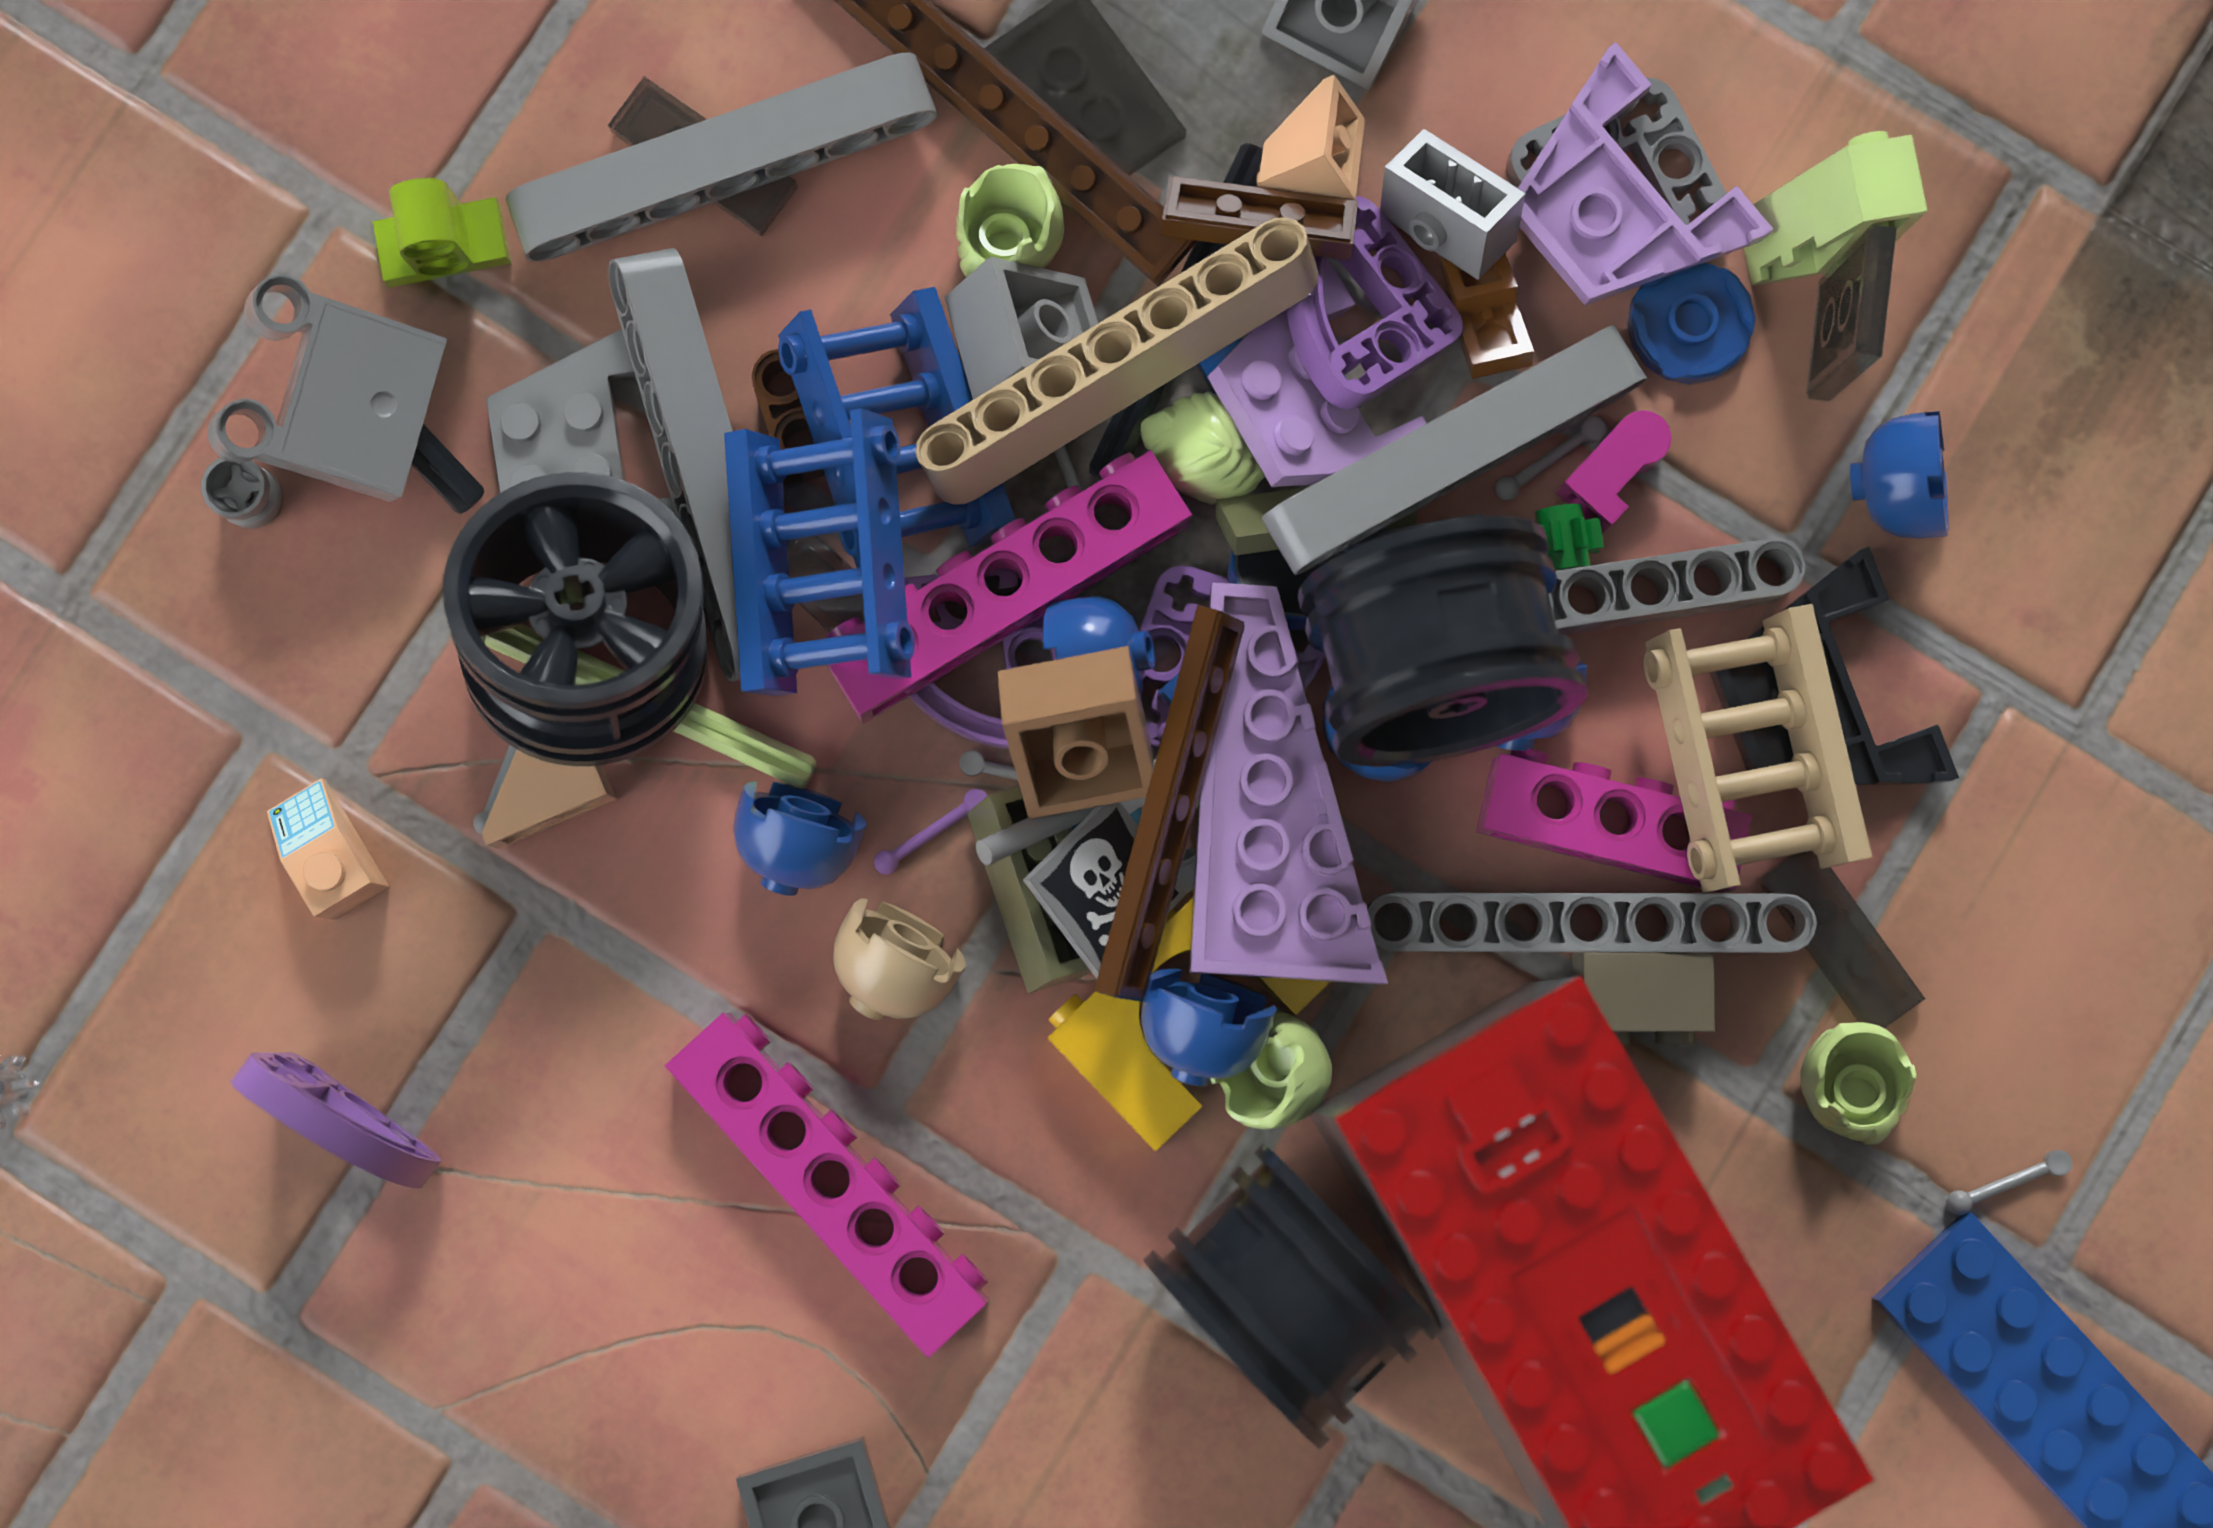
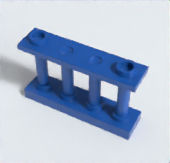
M936 287L912 291L890 314L892 323L820 336L812 310L810 309L800 311L779 333L778 352L780 362L785 372L792 376L814 444L851 438L850 410L862 408L877 414L917 407L923 411L929 428L934 423L973 400ZM897 348L904 354L912 378L911 382L840 396L829 361ZM916 444L901 447L900 458L896 463L897 474L923 469L915 453ZM854 465L823 469L835 506L855 503ZM1002 483L976 500L966 504L953 505L947 502H940L901 511V538L958 525L964 530L970 548L991 543V536L1003 526L1014 521L1015 517ZM858 529L839 532L844 550L853 557L856 568H860Z
M862 408L850 410L851 438L783 450L780 449V439L752 430L743 429L724 433L741 692L770 696L797 693L796 674L799 669L868 659V673L871 675L896 679L912 678L910 659L914 655L915 639L907 619L896 470L901 447L898 434L893 427V419ZM854 465L855 503L785 514L783 481L787 475ZM858 529L860 568L796 578L789 577L787 546L790 540ZM863 594L866 633L794 642L792 609L795 604Z

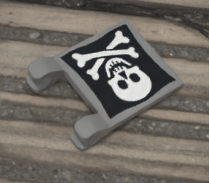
M1146 797L1097 806L1023 879L1096 979L1138 828L1130 814L1144 805ZM1192 847L1185 848L1169 912L1188 892L1194 889L1196 850Z

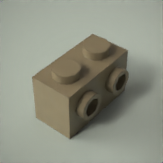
M1572 953V977H1582L1620 1044H1631L1630 1031H1655L1656 1044H1695V1031L1715 1032L1714 953Z

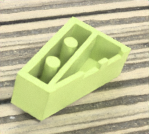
M1874 131L1856 136L1848 141L1846 147L1754 203L1755 208L1771 225L1773 230L1761 242L1743 248L1751 286L1873 265L1928 211L1912 135L1889 138L1886 131Z

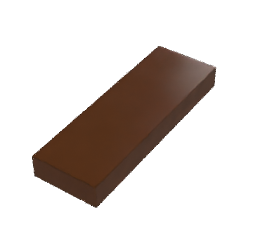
M1169 176L1160 236L1228 245L1264 222L1274 218L1286 217L1296 220L1304 227L1313 256L1350 261L1358 201Z

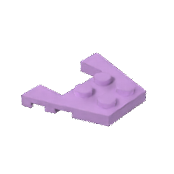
M1616 42L1608 47L1592 75L1518 187V189L1526 193L1520 229L1584 305L1759 243L1773 230L1771 225L1738 186L1733 188L1691 223L1685 225L1608 134L1604 127L1647 94L1652 86Z
M1327 258L1323 277V296L1328 321L1344 315L1355 305V302ZM1287 310L1249 332L1207 376L1271 487L1315 484L1427 424L1424 418L1420 416L1376 437L1358 407L1351 410L1340 409L1329 403L1319 392L1301 362L1290 332Z

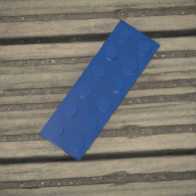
M1972 1212L1958 1216L1872 1297L1878 1306L2082 1528H2213V1473Z

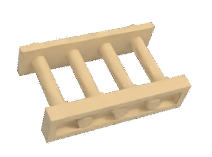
M1813 604L1788 608L1762 620L1764 632L1761 637L1686 650L1682 630L1679 628L1664 632L1645 642L1647 652L1644 656V672L1649 685L1656 689L1691 840L1687 850L1688 863L1694 877L1700 880L1703 893L1741 885L1736 867L1738 865L1807 851H1813L1818 856L1820 869L1872 858ZM1768 662L1773 667L1779 690L1777 699L1706 713L1700 712L1693 675ZM1780 724L1788 729L1794 754L1792 762L1715 776L1707 742L1708 738ZM1795 787L1803 792L1809 818L1806 825L1730 840L1722 802Z

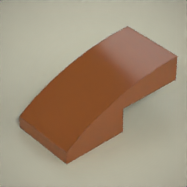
M1506 253L1479 280L1440 255L1439 260L1447 296L1455 305L1462 318L1463 328L1459 340L1471 378L1476 379L1533 366L1534 350L1516 302L1518 286Z

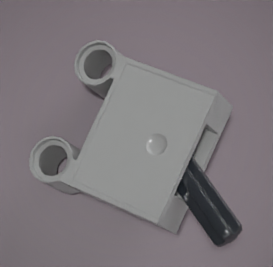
M276 274L268 276L250 292L245 301L244 316L247 325L256 335L273 341L287 339L296 332L302 333L277 421H275L274 415L266 405L256 400L245 398L231 401L213 416L208 426V439L212 449L219 457L235 463H244L251 460L261 461L389 502L402 497L410 467L412 466L456 513L462 514L468 511L482 498L485 493L483 486L423 424L447 338L312 293L301 280L292 275ZM276 292L286 296L292 302L294 308L292 322L282 324L269 319L262 306L264 294ZM235 414L245 415L256 424L259 433L258 441L254 447L242 448L231 442L225 430L226 421L229 416Z

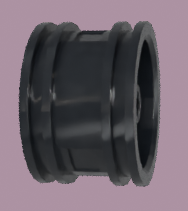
M1478 516L1421 525L1357 546L1329 560L1312 572L1300 585L1298 601L1300 609L1307 618L1305 629L1308 641L1314 649L1326 654L1335 691L1328 699L1325 711L1329 724L1334 730H1337L1333 738L1336 755L1341 761L1357 766L1385 767L1432 762L1461 756L1531 734L1566 717L1583 704L1589 693L1583 673L1576 670L1580 663L1578 652L1573 640L1558 634L1548 597L1553 591L1558 578L1553 561L1547 556L1550 549L1542 526L1532 520L1513 516Z
M1263 1143L1254 1152L1262 1162L1259 1167L1250 1175L1241 1167H1238L1230 1176L1239 1186L1188 1235H1185L1176 1227L1168 1235L1175 1248L1164 1258L1152 1250L1143 1260L1161 1284L1241 1372L1310 1442L1321 1449L1330 1440L1322 1428L1334 1416L1342 1424L1346 1425L1354 1417V1414L1346 1404L1397 1354L1409 1363L1417 1355L1409 1343L1421 1331L1433 1339L1442 1330L1353 1232Z

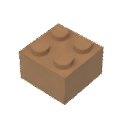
M1128 646L998 671L1002 725L1029 819L1146 797L1154 769V761L1149 732Z

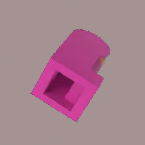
M1645 410L1632 412L1613 429L1564 482L1556 494L1567 504H1582L1585 520L1600 518L1603 534L1629 507L1616 494L1634 475L1646 473L1652 469L1668 452L1672 439L1669 425L1663 417L1654 412Z

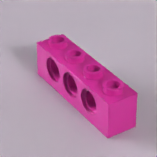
M1527 749V751L1511 750L1510 755L1501 753L1492 759L1475 833L1701 888L1700 880L1694 877L1688 863L1687 850L1691 842L1690 837L1687 846L1683 850H1676L1670 847L1663 838L1662 827L1669 816L1678 817L1686 823L1681 797L1672 795L1673 785L1643 777H1637L1634 786L1610 780L1612 772L1610 769L1583 762H1574L1572 770L1548 765L1549 755L1533 749ZM1542 786H1552L1563 793L1566 799V811L1561 819H1550L1539 810L1537 795ZM1735 800L1722 802L1730 840L1748 837L1753 816L1735 811ZM1605 801H1614L1620 804L1627 813L1628 824L1621 835L1608 832L1600 822L1599 813ZM1741 865L1736 866L1738 875L1740 874ZM1733 886V887H1729V888H1725V889H1721V890H1717V891H1713V892L1725 893V892H1729V891H1734V890H1736V887H1737V886Z

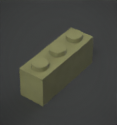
M1020 786L990 794L967 812L976 842L1029 818ZM1066 830L993 864L985 865L1028 994L1092 973L1023 881L1067 836Z

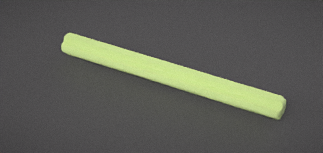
M521 624L486 635L485 645L526 664L544 639L534 629ZM578 650L576 685L604 681L626 672ZM694 703L683 721L673 730L682 736L800 789L806 787L815 771L816 760L811 755Z

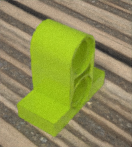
M417 178L393 185L389 189L393 217L372 221L383 282L389 288L512 264L501 204L497 198L492 197L461 203L448 184L441 179Z

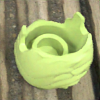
M1024 164L997 165L985 170L969 188L965 187L961 194L958 216L956 218V240L960 242L957 250L959 258L962 259L960 269L965 277H968L990 256L1045 268L1061 247L1064 236L1063 210L1060 199L1044 168Z
M1207 391L1205 393H1192L1191 397H1181L1173 402L1171 407L1155 412L1141 423V437L1145 448L1152 451L1175 489L1184 495L1213 505L1217 502V499L1245 496L1256 489L1259 482L1265 477L1217 394Z
M1276 1007L1277 1013L1264 1050L1249 1068L1229 1078H1211L1212 1084H1221L1225 1094V1108L1228 1114L1234 1120L1252 1128L1276 1129L1295 1124L1301 1119L1304 1120L1308 1115L1312 1114V1111L1319 1107L1331 1084V1059L1317 1031L1294 1015L1281 1012L1279 1007Z
M1865 1022L1840 1023L1833 1029H1827L1807 1051L1800 1070L1801 1091L1807 1107L1817 1122L1836 1134L1852 1140L1862 1141L1864 1145L1881 1143L1891 1130L1895 1129L1901 1119V1115L1905 1114L1909 1107V1100L1916 1081L1915 1067L1911 1065L1906 1052L1897 1038L1883 1027Z

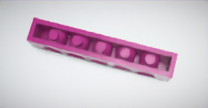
M1150 450L1137 459L1134 458L1132 453L1118 457L1099 472L1102 480L1082 492L1077 485L1063 490L1045 504L1048 510L1047 513L1029 524H1026L1023 518H1019L1003 526L991 536L994 545L974 557L971 556L969 551H963L948 559L936 569L939 578L919 590L916 589L914 584L906 585L907 619L915 639V651L910 659L912 678L896 679L871 675L868 673V659L826 665L861 723L865 724L1045 615L1049 603L1075 597L1187 529L1192 514L1152 451ZM1116 504L1127 512L1129 523L1119 530H1108L1098 524L1094 512L1102 505ZM1061 536L1073 544L1076 553L1067 562L1053 563L1042 555L1039 548L1040 545L1049 537ZM1009 569L1018 575L1021 580V586L1018 591L1010 596H997L988 590L985 585V579L994 570ZM952 601L961 605L967 614L963 624L952 630H944L937 627L931 621L930 614L939 603ZM859 617L851 618L831 630L826 635V638L866 633L865 622L862 623Z
M722 1012L664 1066L915 1345L929 1358L987 1304L989 1298L981 1289L988 1283V1280L963 1253L954 1260L937 1242L945 1233L920 1205L910 1212L899 1200L894 1192L901 1184L880 1160L874 1157L867 1164L851 1147L850 1144L858 1137L848 1124L833 1109L823 1116L807 1096L814 1088L800 1071L789 1061L781 1068L764 1050L771 1041L762 1029L747 1014H744L737 1020L731 1013ZM744 1063L754 1066L762 1077L761 1091L751 1101L740 1100L733 1094L730 1088L732 1072L736 1067ZM785 1111L799 1115L806 1126L804 1141L795 1149L782 1147L773 1136L774 1121ZM825 1160L838 1161L849 1172V1187L841 1196H828L817 1186L816 1171ZM872 1208L881 1209L891 1217L894 1232L888 1242L872 1244L862 1237L859 1231V1219L864 1211ZM922 1257L931 1261L938 1273L936 1286L927 1292H915L908 1288L902 1278V1268L907 1260Z

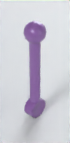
M980 789L969 790L963 798V803L893 851H880L874 858L875 869L883 875L894 873L898 868L900 860L966 817L967 812L986 798L987 794Z

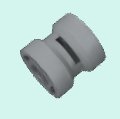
M218 458L207 467L201 481V493L205 503L215 513L242 528L257 529L269 524L278 515L282 506L283 492L279 481L253 460L235 463ZM255 493L253 499L249 503H247V501L251 498L252 494Z

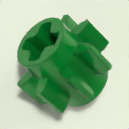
M1582 504L1556 505L1535 512L1536 523L1544 528L1550 549L1547 556L1552 559L1555 571L1591 566L1590 554L1599 553V549L1604 548L1600 518L1585 520Z

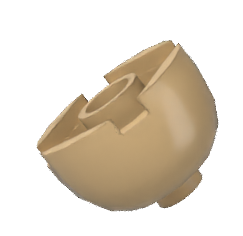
M860 898L852 905L834 941L833 962L835 971L842 986L852 995L849 999L850 1004L858 1012L874 1020H882L884 1016L896 1019L921 1017L935 1009L954 988L967 965L964 955L957 948L952 958H950L939 947L945 936L914 914L886 902H882L876 912L865 909L868 899Z

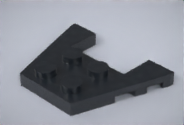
M1870 547L1860 549L1782 610L1813 604L1855 785L1940 784L1957 779L1959 776L1939 724L1881 745H1876L1829 626V622L1890 600ZM1764 627L1759 628L1747 639L1761 637ZM1768 662L1709 672L1723 709L1777 699L1779 694L1774 669ZM1782 724L1733 734L1746 770L1792 762L1794 754L1788 729Z

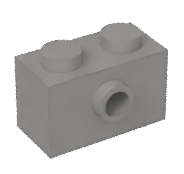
M1423 129L1385 166L1380 210L1390 223L1412 236L1414 241L1422 248L1435 251L1479 280L1516 243L1526 193Z

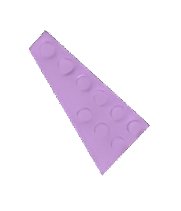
M1212 583L1210 587L1209 608L1220 610L1243 621L1245 628L1199 796L1189 973L1388 984L1370 928L1372 925L1366 903L1363 902L1354 871L1352 853L1327 764L1323 760L1315 732L1316 725L1311 707L1307 703L1297 667L1298 661L1278 589L1276 586Z

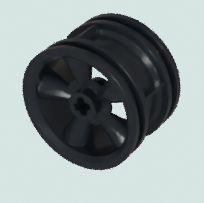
M588 472L554 473L521 482L493 497L468 520L457 536L448 556L443 577L445 614L454 645L458 652L462 674L471 701L488 727L502 740L526 755L542 761L566 766H597L622 761L650 749L666 738L683 721L701 691L707 668L708 646L703 612L702 576L698 555L688 532L675 514L659 499L632 483L603 474ZM538 573L529 588L519 585L530 576ZM656 586L670 601L675 610V615L668 631L639 619L625 616L627 607L625 593ZM583 603V609L570 611V605ZM530 621L534 631L544 640L539 644L519 673L500 661L485 645L486 635ZM604 642L608 650L626 670V672L604 681L576 685L577 649L591 648Z

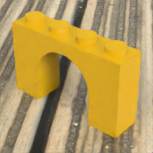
M1193 898L1178 912L1172 909L1168 913L1152 974L1168 959L1191 951ZM1254 977L1290 1015L1294 1016L1331 982ZM1094 992L1084 1002L1075 993L1048 1019L1056 1030L1047 1038L1156 1152L1202 1105L1171 1075L1168 1069L1155 1057L1147 1046L1139 1021L1140 1001L1115 998Z

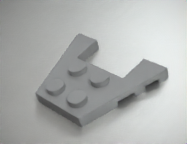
M622 329L486 398L500 493L535 477L564 472L603 474L626 481L612 382L636 378ZM671 497L659 499L676 516Z

